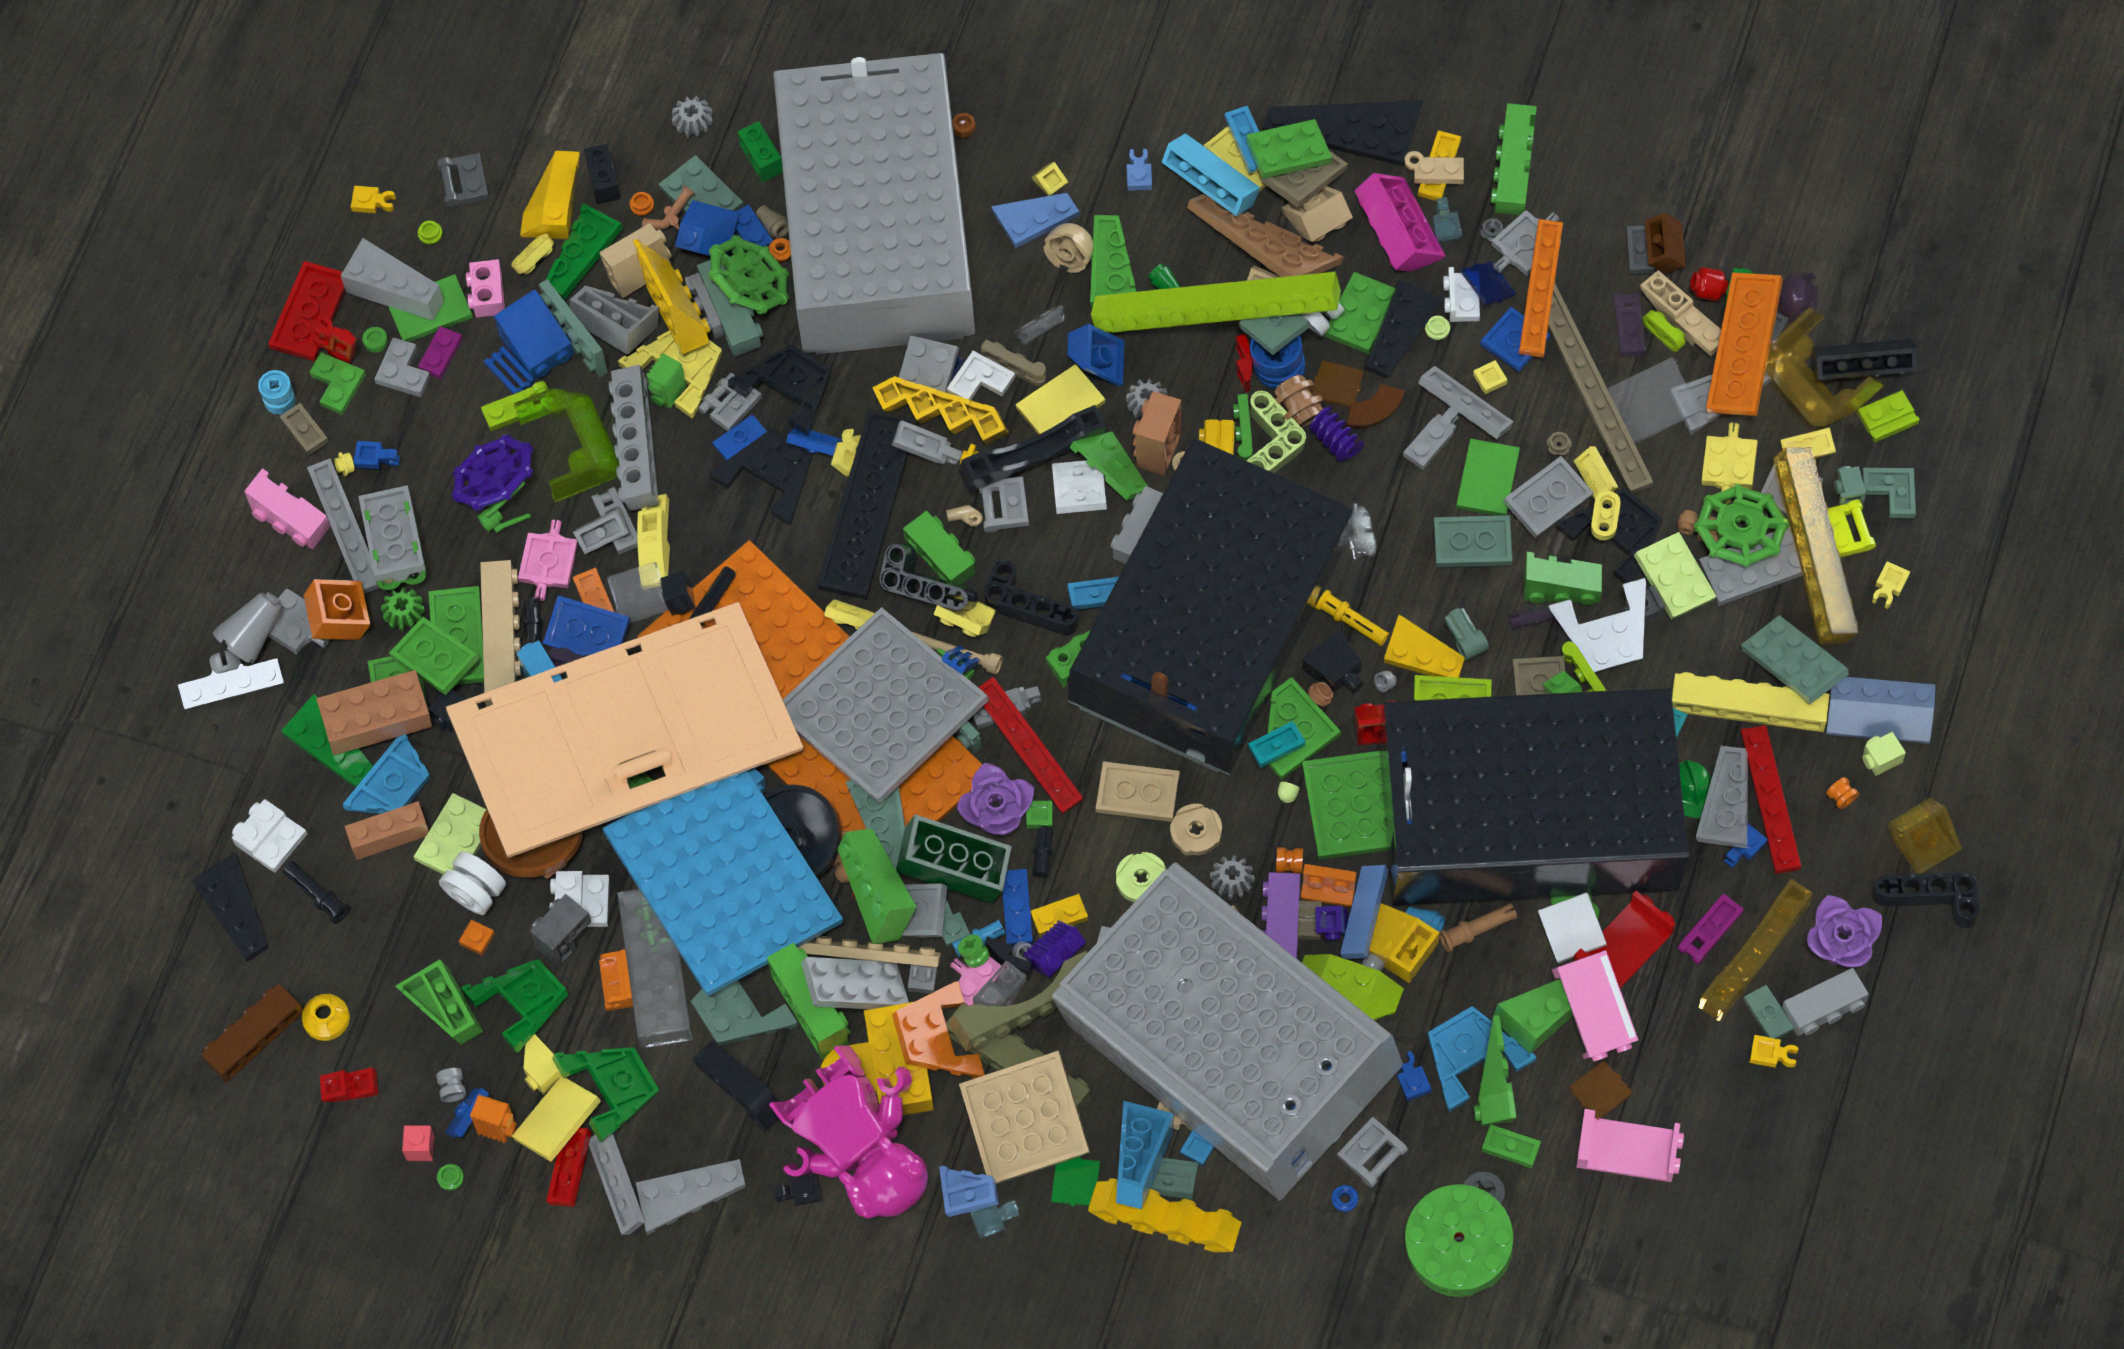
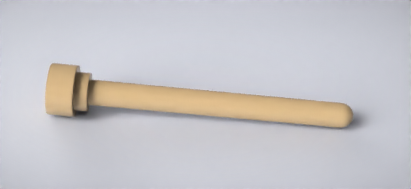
M912 632L931 649L937 650L940 648L946 652L957 647ZM967 649L962 651V653L968 651L972 653L970 659L979 658V664L982 665V668L986 669V672L994 675L999 673L1003 656L995 653L982 655Z

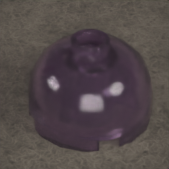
M1813 273L1792 274L1782 282L1778 304L1782 313L1792 321H1813L1810 315L1811 313L1816 314L1818 306V286H1813L1812 280H1816Z

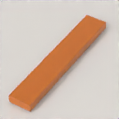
M1538 220L1519 354L1544 357L1563 222Z

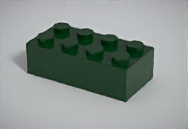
M915 814L905 826L896 871L931 884H944L949 890L993 903L1003 891L1012 846Z

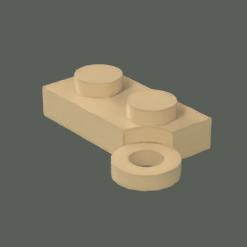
M1411 151L1405 156V166L1410 170H1414V183L1463 184L1464 158L1424 157L1417 151ZM1417 158L1419 162L1413 164L1410 162V159Z

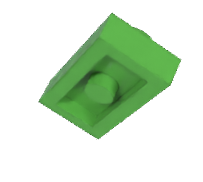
M1490 1124L1481 1152L1532 1168L1541 1141Z

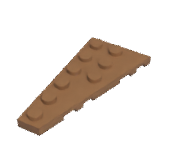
M1206 194L1189 200L1187 207L1189 210L1280 277L1323 273L1342 263L1344 256L1337 253L1334 256L1323 252L1324 247L1317 244L1311 246L1303 243L1300 236L1268 221L1262 224L1254 220L1255 215L1248 212L1235 216Z

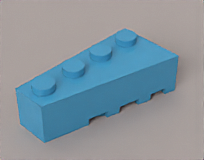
M1123 1101L1116 1203L1142 1209L1173 1136L1174 1113Z

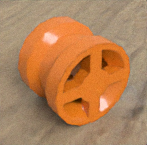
M1846 777L1839 779L1826 792L1829 798L1835 799L1836 806L1840 810L1849 806L1859 796V792L1855 788H1851L1849 785L1850 781Z

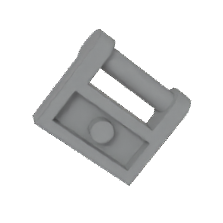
M1023 477L1002 479L979 489L983 498L985 514L983 527L985 532L990 533L998 529L1029 526ZM999 491L1003 518L995 519L992 492Z
M1372 1117L1337 1153V1158L1355 1172L1366 1185L1372 1188L1378 1182L1377 1178L1399 1155L1403 1156L1408 1151V1148ZM1388 1143L1392 1148L1369 1172L1364 1166Z

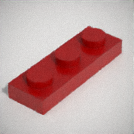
M579 1128L557 1154L546 1200L548 1204L574 1207L592 1133L589 1129Z

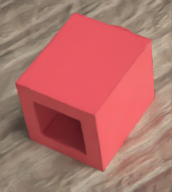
M404 1126L402 1151L407 1161H433L435 1135L431 1126Z

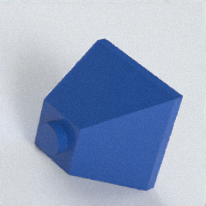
M692 200L681 221L675 247L710 256L709 250L712 245H719L734 236L740 212Z
M1091 324L1068 333L1067 355L1083 370L1118 386L1123 385L1124 340Z

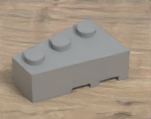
M586 285L570 299V309L587 331L627 355L658 327L659 307L655 305L647 307L637 304V300L631 298L628 301L615 298L613 293Z

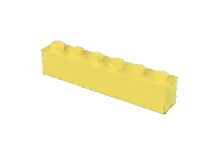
M1689 672L1675 673L1672 690L1673 708L1686 714L1824 732L1829 702V694L1824 693L1813 703L1809 704L1788 686L1782 688L1774 687L1769 683H1746V681L1741 679L1729 681L1722 680L1717 676L1699 677Z

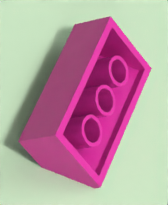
M1373 173L1354 190L1359 199L1360 206L1365 210L1369 218V224L1375 229L1379 237V243L1387 252L1390 258L1389 262L1395 270L1412 272L1445 257L1439 242L1404 177Z

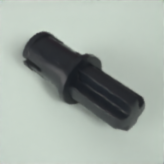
M1042 826L1038 828L1036 848L1033 849L1035 857L1032 874L1034 877L1047 878L1049 876L1050 856L1053 855L1051 850L1053 829L1051 827Z

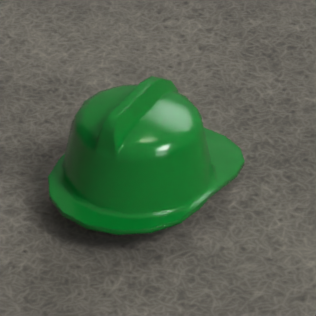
M1685 760V762L1679 763L1684 815L1691 818H1701L1711 778L1706 768L1700 763Z

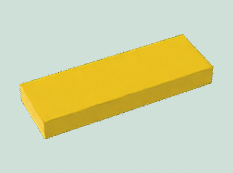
M1438 131L1429 157L1456 158L1461 143V136ZM1421 183L1418 196L1441 202L1447 184Z

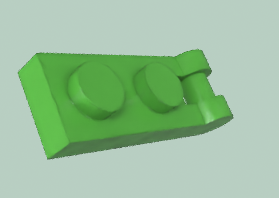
M1239 394L1237 395V404H1233L1234 419H1239V426L1235 427L1236 441H1241V445L1238 447V457L1247 461L1253 454L1248 395Z

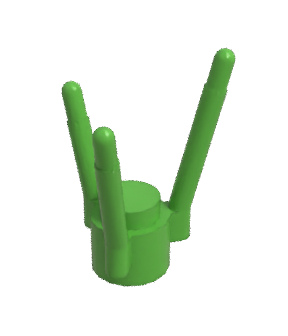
M523 481L522 484L514 491V493L511 495V497H512L514 494H516V493L519 491V489H521V488L525 485V482H524V481ZM505 499L491 504L477 518L487 532L494 529L498 533L506 527L529 519L531 515L528 513L501 523L500 521L503 517L498 509L507 502Z

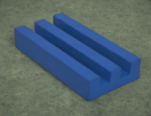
M504 346L499 349L498 353L494 352L490 359L484 360L489 370L512 394L523 391L535 383L534 378ZM502 357H504L516 369V371L526 380L525 383L504 362ZM496 362L520 386L519 388H516L494 365Z
M962 646L946 651L941 658L943 662L960 674L977 667L980 659L977 657L970 659L972 653L969 651L962 653L964 650Z

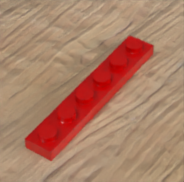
M992 677L978 688L988 695L989 701L982 707L1060 813L1063 815L1082 802L1083 797L996 679Z
M1763 725L1741 729L1740 736L1743 748L1748 753V768L1765 837L1768 839L1767 845L1774 873L1779 874L1800 870L1801 863L1767 727Z

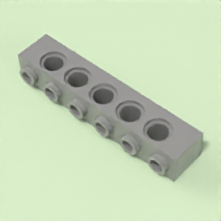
M640 365L611 371L612 381L609 382V389L614 399V402L611 403V411L616 421L613 424V433L618 445L614 446L620 465L616 467L618 479L621 481V488H618L619 498L622 503L625 502L630 511L658 505L647 376Z

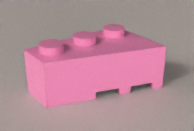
M262 468L244 491L250 504L252 515L260 522L267 521L272 524L273 529L278 533L290 535L292 540L302 547L306 545L314 549L331 527L327 516L302 497L298 499L286 492L288 487L283 483L279 486L273 483L267 476L269 473Z

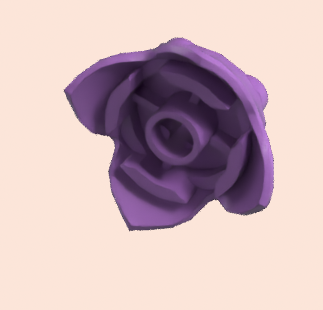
M984 763L973 776L971 791L960 797L957 810L967 822L981 827L984 832L994 835H1005L1011 833L1019 826L1022 816L1030 808L1034 796V787L1026 780H1010L1005 771L998 766ZM998 801L1001 804L1000 807H992L993 802Z
M1827 895L1817 908L1815 926L1808 932V946L1816 955L1828 960L1833 965L1845 967L1863 966L1871 958L1873 952L1871 946L1881 932L1882 915L1870 908L1853 910L1842 898ZM1839 933H1842L1843 936L1848 935V938L1846 940L1839 938Z

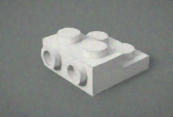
M264 799L261 804L256 802L250 808V817L245 823L239 822L234 827L232 839L235 846L275 873L305 838L307 832L287 818L283 811Z
M556 871V879H551L550 882L551 894H555V900L561 899L567 894L589 912L591 923L587 927H608L609 875H583L582 871Z

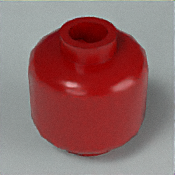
M1701 267L1697 272H1694L1690 280V290L1693 291L1694 296L1709 301H1718L1722 294H1726L1729 286L1723 271L1707 267Z

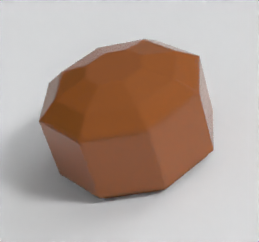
M968 113L957 114L952 120L953 132L960 138L970 137L976 130L974 117Z

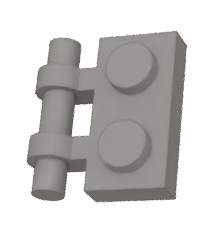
M729 373L726 378H721L717 383V387L711 394L704 396L703 402L698 407L702 414H706L709 409H714L710 414L711 419L727 431L735 427L762 399L761 393L756 389H753L747 397H744L729 388L728 380L735 376L733 373ZM724 393H728L729 395L722 402H720L719 399L722 397V395Z

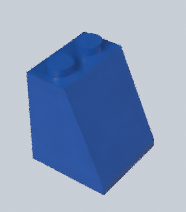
M535 289L494 315L501 341L534 380L538 377H544L552 368L567 362L574 354L571 342Z

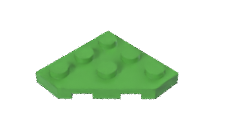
M1292 677L1272 691L1268 733L1293 721L1306 742L1302 748L1268 764L1281 780L1302 765V761H1308L1341 736V731Z

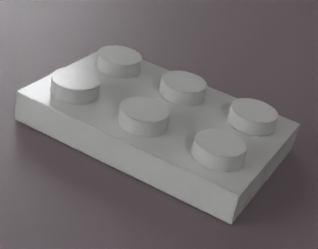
M1560 456L1505 497L1503 502L1533 537L1537 539L1558 521L1590 499L1594 492Z

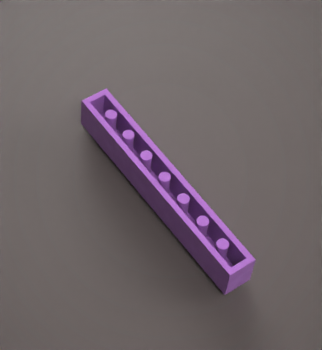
M1269 872L1268 881H1263V897H1268L1267 906H1262V921H1267L1266 930L1261 931L1297 959L1300 874Z

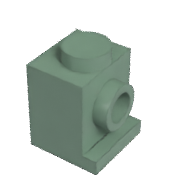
M1844 466L1837 469L1838 476L1837 480H1834V488L1836 494H1840L1838 506L1853 500H1861V503L1864 504L1866 490L1859 466L1852 468Z

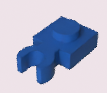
M1411 1051L1407 1052L1409 1062L1403 1063L1399 1069L1403 1073L1397 1075V1080L1406 1101L1431 1093L1432 1090L1422 1066L1414 1068V1055Z

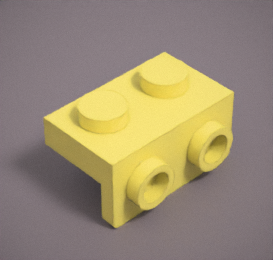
M955 595V596H954V598H959V599H963V600H964V598H962L961 595ZM978 601L976 606L970 610H953L937 605L934 615L940 617V622L948 626H954L955 624L963 628V633L976 637V635L979 636L988 632L996 610Z

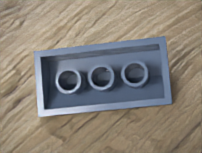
M1845 677L1828 691L1826 735L1871 739L1875 736H1880L1881 738L1893 732L1898 741L1930 744L1935 705L1934 684Z

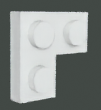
M972 351L947 387V393L972 400L982 385L1003 397L1014 381L1015 373Z

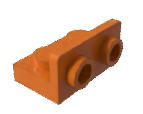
M1305 864L1301 899L1351 907L1356 885V872Z

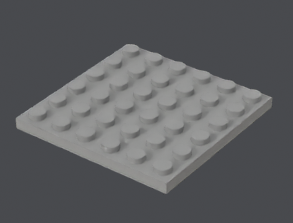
M881 607L783 699V703L797 734L880 804L985 705L989 698L988 695L964 675L943 662L940 655Z

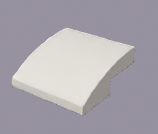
M1087 460L1052 464L1057 514L1107 509L1103 473L1096 467L1092 469L1086 463Z
M1588 893L1538 910L1557 963L1574 958L1575 953L1580 948L1588 953L1607 946Z

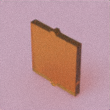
M1321 361L1318 375L1314 377L1315 388L1312 391L1313 397L1320 395L1326 402L1350 407L1351 402L1356 401L1357 394L1361 392L1360 384L1364 371Z
M1605 1061L1601 1062L1569 1087V1090L1581 1102L1582 1107L1595 1110V1118L1597 1120L1633 1093L1620 1079L1621 1075L1616 1074Z

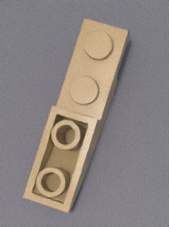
M1659 270L1640 285V288L1654 307L1666 317L1667 322L1673 327H1678L1684 333V339L1692 346L1697 344L1710 356L1718 350L1721 329L1695 308L1693 300Z

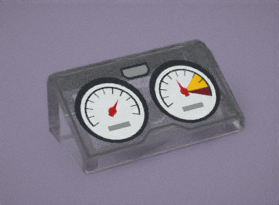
M1054 306L1015 330L1016 336L1023 345L1064 321L1063 306Z

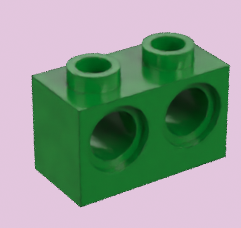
M759 121L737 131L740 147L762 183L783 173L781 156Z

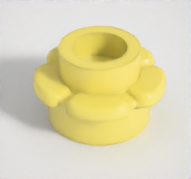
M339 452L338 458L334 459L335 467L338 473L342 472L344 476H347L348 473L354 472V463L350 453L342 454Z

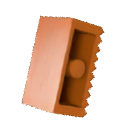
M478 1095L470 1114L478 1136L482 1134L483 1137L487 1136L488 1139L492 1137L493 1140L497 1139L498 1142L502 1141V1143H505L508 1137H512L516 1129V1122H514L509 1104Z

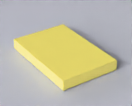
M1226 127L1203 145L1260 187L1259 192L1267 186L1262 182V176L1258 168L1255 172L1248 173L1229 127Z
M1075 364L1018 402L1016 409L1039 435L1076 412L1096 405L1098 409L1106 402L1101 393Z
M561 1076L512 1137L515 1141L552 1162L601 1101L596 1095Z

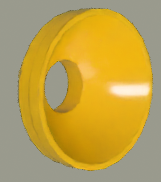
M332 994L315 996L308 1001L302 1012L304 1029L312 1038L321 1041H330L341 1036L347 1029L350 1021L347 1005L339 997ZM322 1006H327L331 1009V1014L325 1019H320L316 1016V1011Z

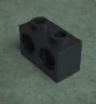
M608 144L584 149L597 205L619 200L620 194Z

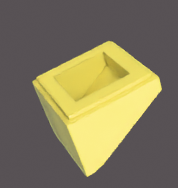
M1055 162L1049 163L1031 177L1048 196L1068 183Z

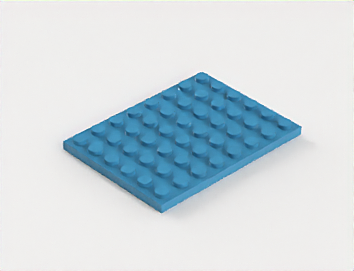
M748 771L632 812L603 828L606 838L707 997L767 965L766 957L794 942L798 948L843 923L842 916Z

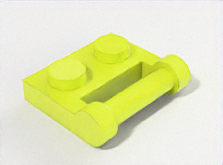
M1853 500L1844 505L1817 511L1816 516L1831 559L1868 551L1876 547L1873 537H1870L1861 511L1863 509L1861 500ZM1852 514L1861 541L1854 542L1845 515Z

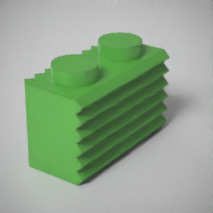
M660 354L661 357L657 358L658 361L649 370L650 373H646L649 383L648 389L651 392L650 399L660 407L664 405L667 408H671L687 386L682 364L665 354Z

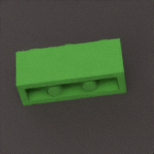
M925 511L903 528L904 539L915 548L919 556L940 579L961 585L975 574L974 563L976 561L969 551L966 550L964 552L959 547L960 543L952 533L948 534L943 529L944 526L937 516L932 517L928 511Z

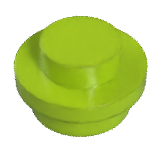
M434 221L423 222L418 229L420 241L427 245L437 243L442 238L441 226Z

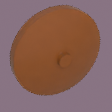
M487 809L483 814L479 827L480 843L486 858L500 871L516 877H538L556 871L575 855L583 837V831L507 858Z

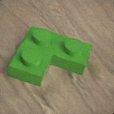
M320 353L309 372L312 378L329 384L320 400V405L341 415L344 414L366 376L365 370L324 353Z

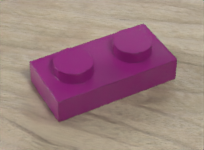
M440 326L420 361L418 369L430 372V376L442 379L463 340L462 335Z

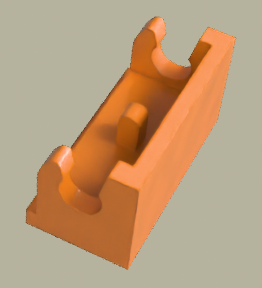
M623 949L600 955L599 965L606 1011L635 1007L626 950Z

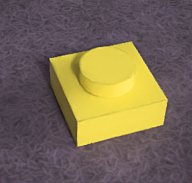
M1496 360L1473 371V376L1485 395L1507 385V378Z

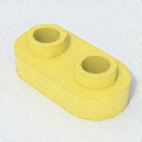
M548 234L540 235L513 260L511 266L518 274L530 273L536 267L535 263L540 258H544L552 252L553 240Z
M1602 491L1595 499L1591 532L1599 540H1609L1616 533L1620 498L1612 491ZM1609 504L1611 508L1606 509L1603 505ZM1606 527L1608 530L1601 531L1599 528Z

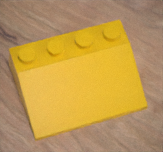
M633 240L646 288L655 305L659 307V312L681 353L685 354L708 344L707 333L710 332V328L705 318L700 319L701 312L697 303L690 301L692 295L687 285L682 286L683 279L679 270H674L667 259L640 240Z

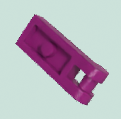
M1722 894L1680 943L1678 950L1683 954L1688 953L1693 957L1692 960L1696 964H1701L1712 948L1743 914L1744 909L1725 894ZM1696 939L1703 944L1700 949L1693 945Z

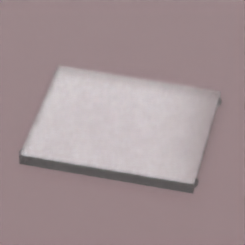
M1673 357L1607 388L1634 444L1700 413L1699 407L1696 406Z

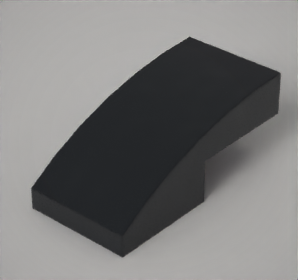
M987 936L985 943L991 957L1009 972L1029 981L1033 973L1032 962L1012 956L1011 944Z

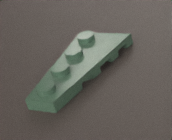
M852 780L845 781L865 828L873 829L896 869L905 830L899 786L879 804Z

